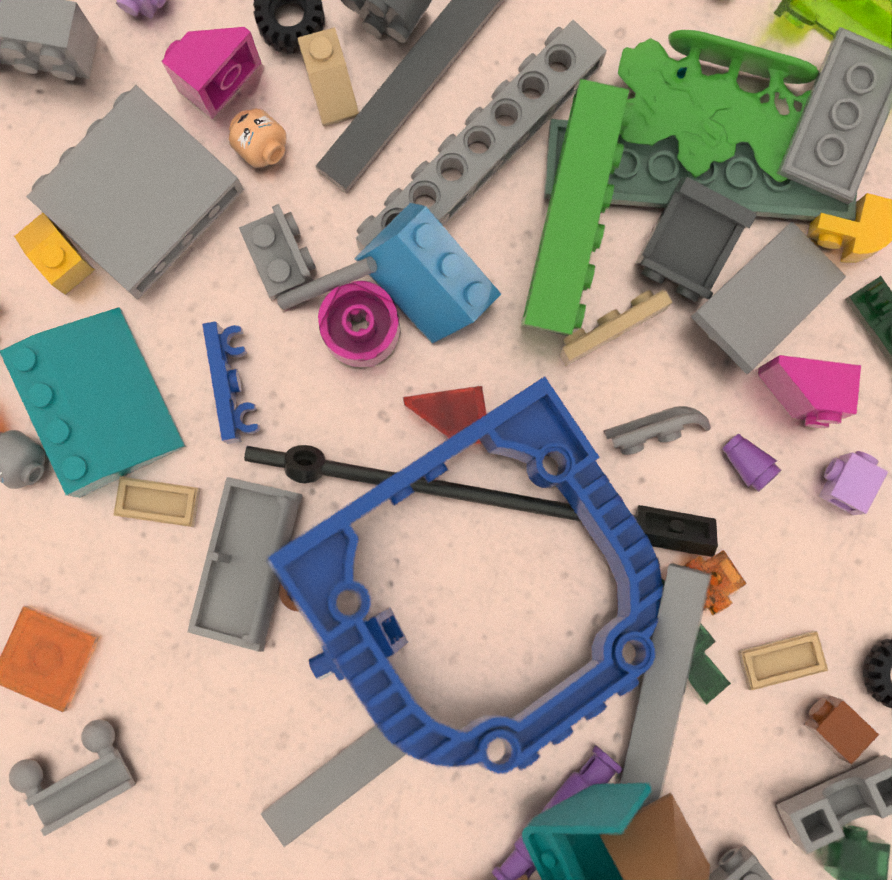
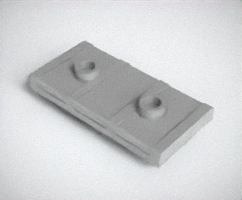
M226 477L187 630L188 633L264 652L265 639L280 583L266 559L290 543L302 494Z

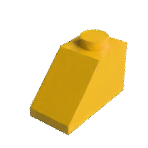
M43 212L14 236L25 255L46 280L65 295L95 271L58 226Z

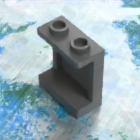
M689 177L680 178L636 263L644 267L641 274L660 284H663L665 278L678 284L679 286L675 292L694 302H697L700 296L710 299L713 295L711 289L744 228L751 227L757 213Z

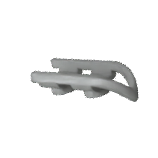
M678 406L606 429L604 432L607 439L612 438L615 448L620 446L622 454L630 455L642 451L646 439L657 436L659 442H670L680 438L681 430H684L683 425L700 424L706 431L711 429L708 418L700 411L691 407Z

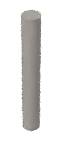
M372 257L362 259L277 297L278 305L281 309L286 310L331 291L338 286H343L377 271V263Z

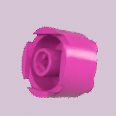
M360 280L341 287L338 286L327 294L319 309L318 323L321 337L330 353L346 365L374 367L386 359L396 347L400 334L396 306L389 294L374 283ZM362 318H365L368 326L367 329L361 328L358 332H355L352 322H360Z

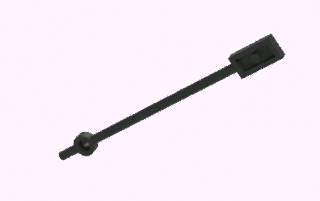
M310 445L294 446L287 452L247 446L244 461L284 468L285 474L291 480L303 484L317 481L322 475L379 485L397 473L325 460L323 452ZM424 477L411 485L414 492L581 522L569 503L436 479L427 483ZM638 505L634 517L643 532L648 536L652 547L714 557L718 547L715 518Z

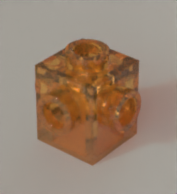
M724 550L707 560H704L702 556H698L684 565L685 567L712 574L703 613L709 611L712 616L731 606L733 602L730 597L747 585Z

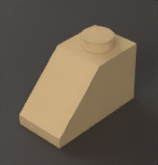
M335 27L298 37L300 50L323 127L355 118L359 111Z

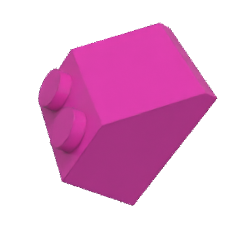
M246 27L188 31L181 40H175L169 45L164 59L161 61L177 91L212 120L262 64L252 34Z
M779 355L759 367L758 376L789 415L795 419L805 420V426L829 428V424H841L842 419L857 414L861 365Z

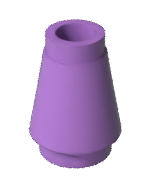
M740 433L722 448L747 487L749 488L752 485L758 492L782 471L775 464L778 460L746 438L744 439Z

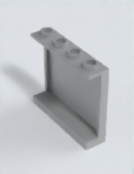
M135 85L130 91L122 93L115 100L113 109L103 119H98L89 126L86 136L75 147L68 148L61 155L59 164L49 174H45L35 181L32 191L26 197L138 300L237 198L244 188L236 175L143 90Z

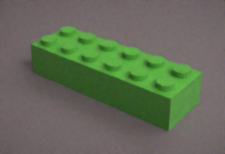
M580 79L572 101L522 318V326L562 335H572L573 329H581L586 305L579 303L582 291L590 289L595 272V265L589 264L591 252H595L596 249L600 248L605 225L598 224L600 214L605 213V210L609 209L614 191V185L608 184L610 174H614L615 168L618 169L624 144L617 143L619 135H623L624 129L628 128L632 115L633 103L627 102L629 89Z

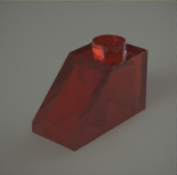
M482 386L403 397L405 410L446 440L486 415ZM479 440L471 446L480 445L482 443Z

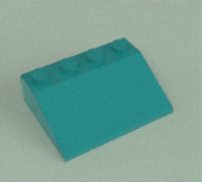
M120 307L36 333L0 350L1 357L66 496L81 498L118 480L120 476L124 477L186 447Z

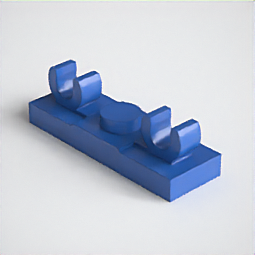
M216 321L203 323L221 439L227 444L242 442L240 430L247 434H254L260 430L258 424L245 425L243 423V415L246 412L257 410L255 404L246 402L236 408V393L241 392V382L238 370L231 369L227 355L242 357L247 354L244 346L230 347V339L235 335H242L244 332L237 325L229 326L223 331V328Z

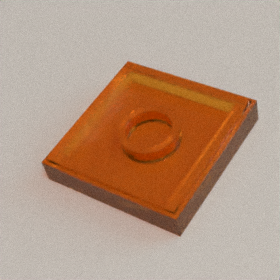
M23 606L0 656V686L60 712H65L70 705L100 636L30 606Z

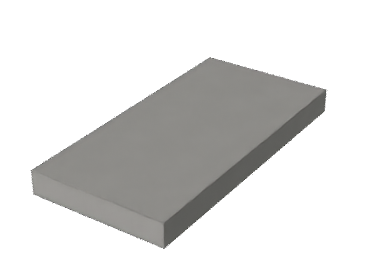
M842 27L835 32L777 174L846 204L853 202L892 108L891 48Z
M791 222L700 307L691 318L748 374L847 276Z

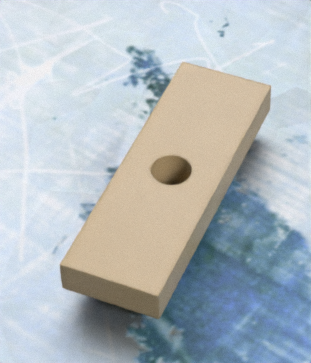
M648 290L630 301L633 307L620 314L615 309L597 320L599 327L586 333L581 328L573 332L572 335H568L563 339L565 346H563L559 355L565 366L567 367L664 312L673 303L667 292L662 290L654 295L651 290Z

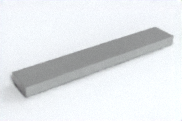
M674 563L668 566L657 616L659 621L652 638L655 647V659L644 675L621 783L650 784L652 791L641 805L643 807L662 796L712 576L711 573Z

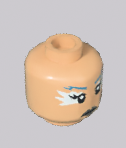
M255 108L241 111L233 118L229 127L230 146L251 166L265 167L269 164L277 163L283 157L287 141L286 131L267 112Z

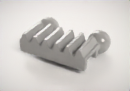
M100 719L93 720L84 727L81 734L84 747L91 752L97 753L100 758L44 790L40 785L43 771L37 762L25 759L17 762L11 768L9 773L10 785L14 790L25 793L28 806H34L44 825V828L41 829L44 836L136 785L118 749L115 750L112 745L115 732L109 722Z

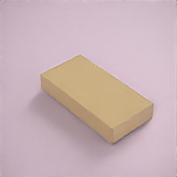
M120 476L113 516L194 527L200 488Z
M810 631L737 650L747 687L751 691L828 671L817 631Z

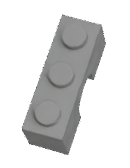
M882 755L777 804V809L793 843L808 854L845 837L841 828L855 819L870 815H876L883 819L892 815V758Z

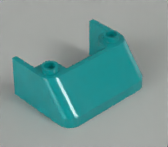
M593 784L534 816L523 829L522 840L541 880H624L599 834H622L652 791L650 784Z

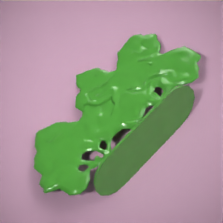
M678 30L668 35L669 45L675 51L687 56L678 61L669 57L662 45L652 38L640 42L634 49L629 47L623 49L618 75L635 92V98L627 99L628 103H633V110L628 128H625L623 135H621L623 140L629 143L653 146L659 140H664L674 135L678 140L679 153L677 158L694 178L709 170L712 162L722 163L735 155L736 144L748 142L754 151V157L761 169L777 182H783L788 179L777 174L811 90L796 97L788 90L784 83L806 84L814 81L819 74L816 66L793 56L696 30ZM699 60L727 67L729 71L725 74L718 73L706 76L702 74ZM680 68H687L684 78L679 79L677 77L678 70ZM741 71L770 79L769 87L758 93L746 92L738 86V73ZM776 92L780 93L778 99L784 100L786 98L789 108L788 115H782L778 112L774 104ZM764 94H769V102L761 103L760 98ZM794 100L802 103L801 111H796L793 105Z

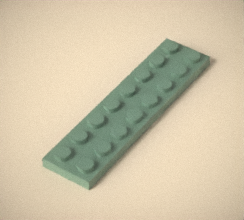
M550 120L544 189L545 199H550L568 120ZM621 135L618 137L617 143L624 144L618 169L615 168L614 174L609 175L608 184L614 185L610 204L665 208L680 178L689 177L757 213V216L813 221L820 213H825L852 221L855 220L857 193L853 202L846 204L790 179L777 182L759 167L754 157V151L748 142L736 144L735 155L722 163L712 162L709 170L694 178L677 158L679 153L678 140L674 135L664 140H659L653 146L629 143L623 140Z

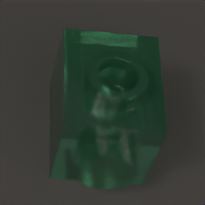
M844 825L843 833L845 837L821 847V862L825 866L824 870L836 880H887L891 844L876 835H869V830L866 828Z

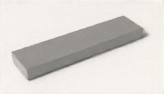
M375 725L263 810L261 816L281 844L286 847L405 756L406 753L394 746Z

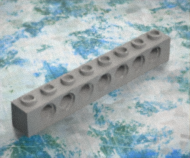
M574 20L564 29L560 26L557 27L544 43L546 47L537 56L531 53L519 66L518 71L520 73L511 82L504 80L491 96L493 100L484 109L477 107L466 119V127L457 136L455 134L449 135L439 146V154L430 163L428 161L422 162L412 173L411 179L413 180L403 190L397 188L388 196L384 202L385 208L376 218L370 215L361 223L356 231L359 234L356 237L358 248L362 251L409 203H414L420 195H430L435 199L434 205L428 209L444 226L575 94L580 79L588 80L602 66L607 50ZM553 62H561L568 69L564 72H557L549 65ZM528 88H534L542 96L537 99H530L523 94V91ZM500 115H509L515 120V123L510 126H502L496 121V118ZM475 141H481L489 149L479 154L471 151L468 146ZM448 168H456L462 173V176L458 180L449 181L441 174Z

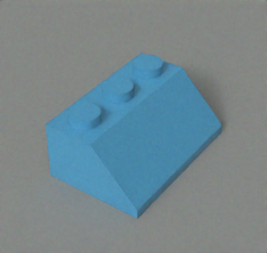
M409 203L354 258L357 262L367 257L374 258L377 263V271L369 274V276L389 294L392 301L431 343H435L475 322L501 295L500 291L424 205Z

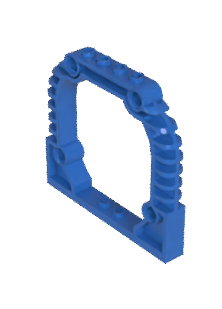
M545 376L266 559L272 571L321 645L325 647L377 728L399 750L428 764L444 767H466L478 764L481 768L496 774L508 773L516 767L519 770H523L540 758L538 753L540 749L550 742L553 745H557L572 735L574 730L571 726L582 718L591 720L607 708L604 702L617 693L618 696H622L633 690L640 683L637 678L652 666L655 659V647L649 637L653 634L659 621L657 616L663 593L658 557L648 536L643 532L636 518L623 502L624 500L620 494L616 492L609 478L596 462L600 458ZM480 440L488 453L507 456L526 463L528 477L536 486L541 488L556 486L608 561L617 582L618 613L617 617L604 625L596 634L592 644V660L512 719L500 715H484L473 720L462 729L455 730L434 721L414 701L367 629L363 618L368 614L371 607V597L368 590L362 584L353 581L354 557L359 538L351 524L389 499L395 506L414 493L411 487L412 484L423 477L427 483H430L449 470L445 465L447 461ZM545 456H549L557 462V475H551L544 469L543 459ZM343 591H349L357 597L358 608L352 615L342 614L337 608L336 599ZM627 642H630L635 649V658L630 664L624 660L622 655L623 647ZM500 739L504 744L505 752L500 760L491 762L487 755V748L493 740Z

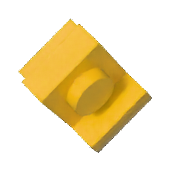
M866 193L856 202V217L854 221L820 213L810 223L807 237L817 240V244L824 248L839 249L843 247L840 262L857 263L864 261L892 241V199Z

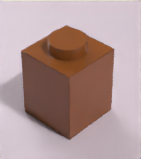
M831 695L828 699H820L812 706L808 713L810 718L804 723L839 759L851 765L879 736L844 700Z

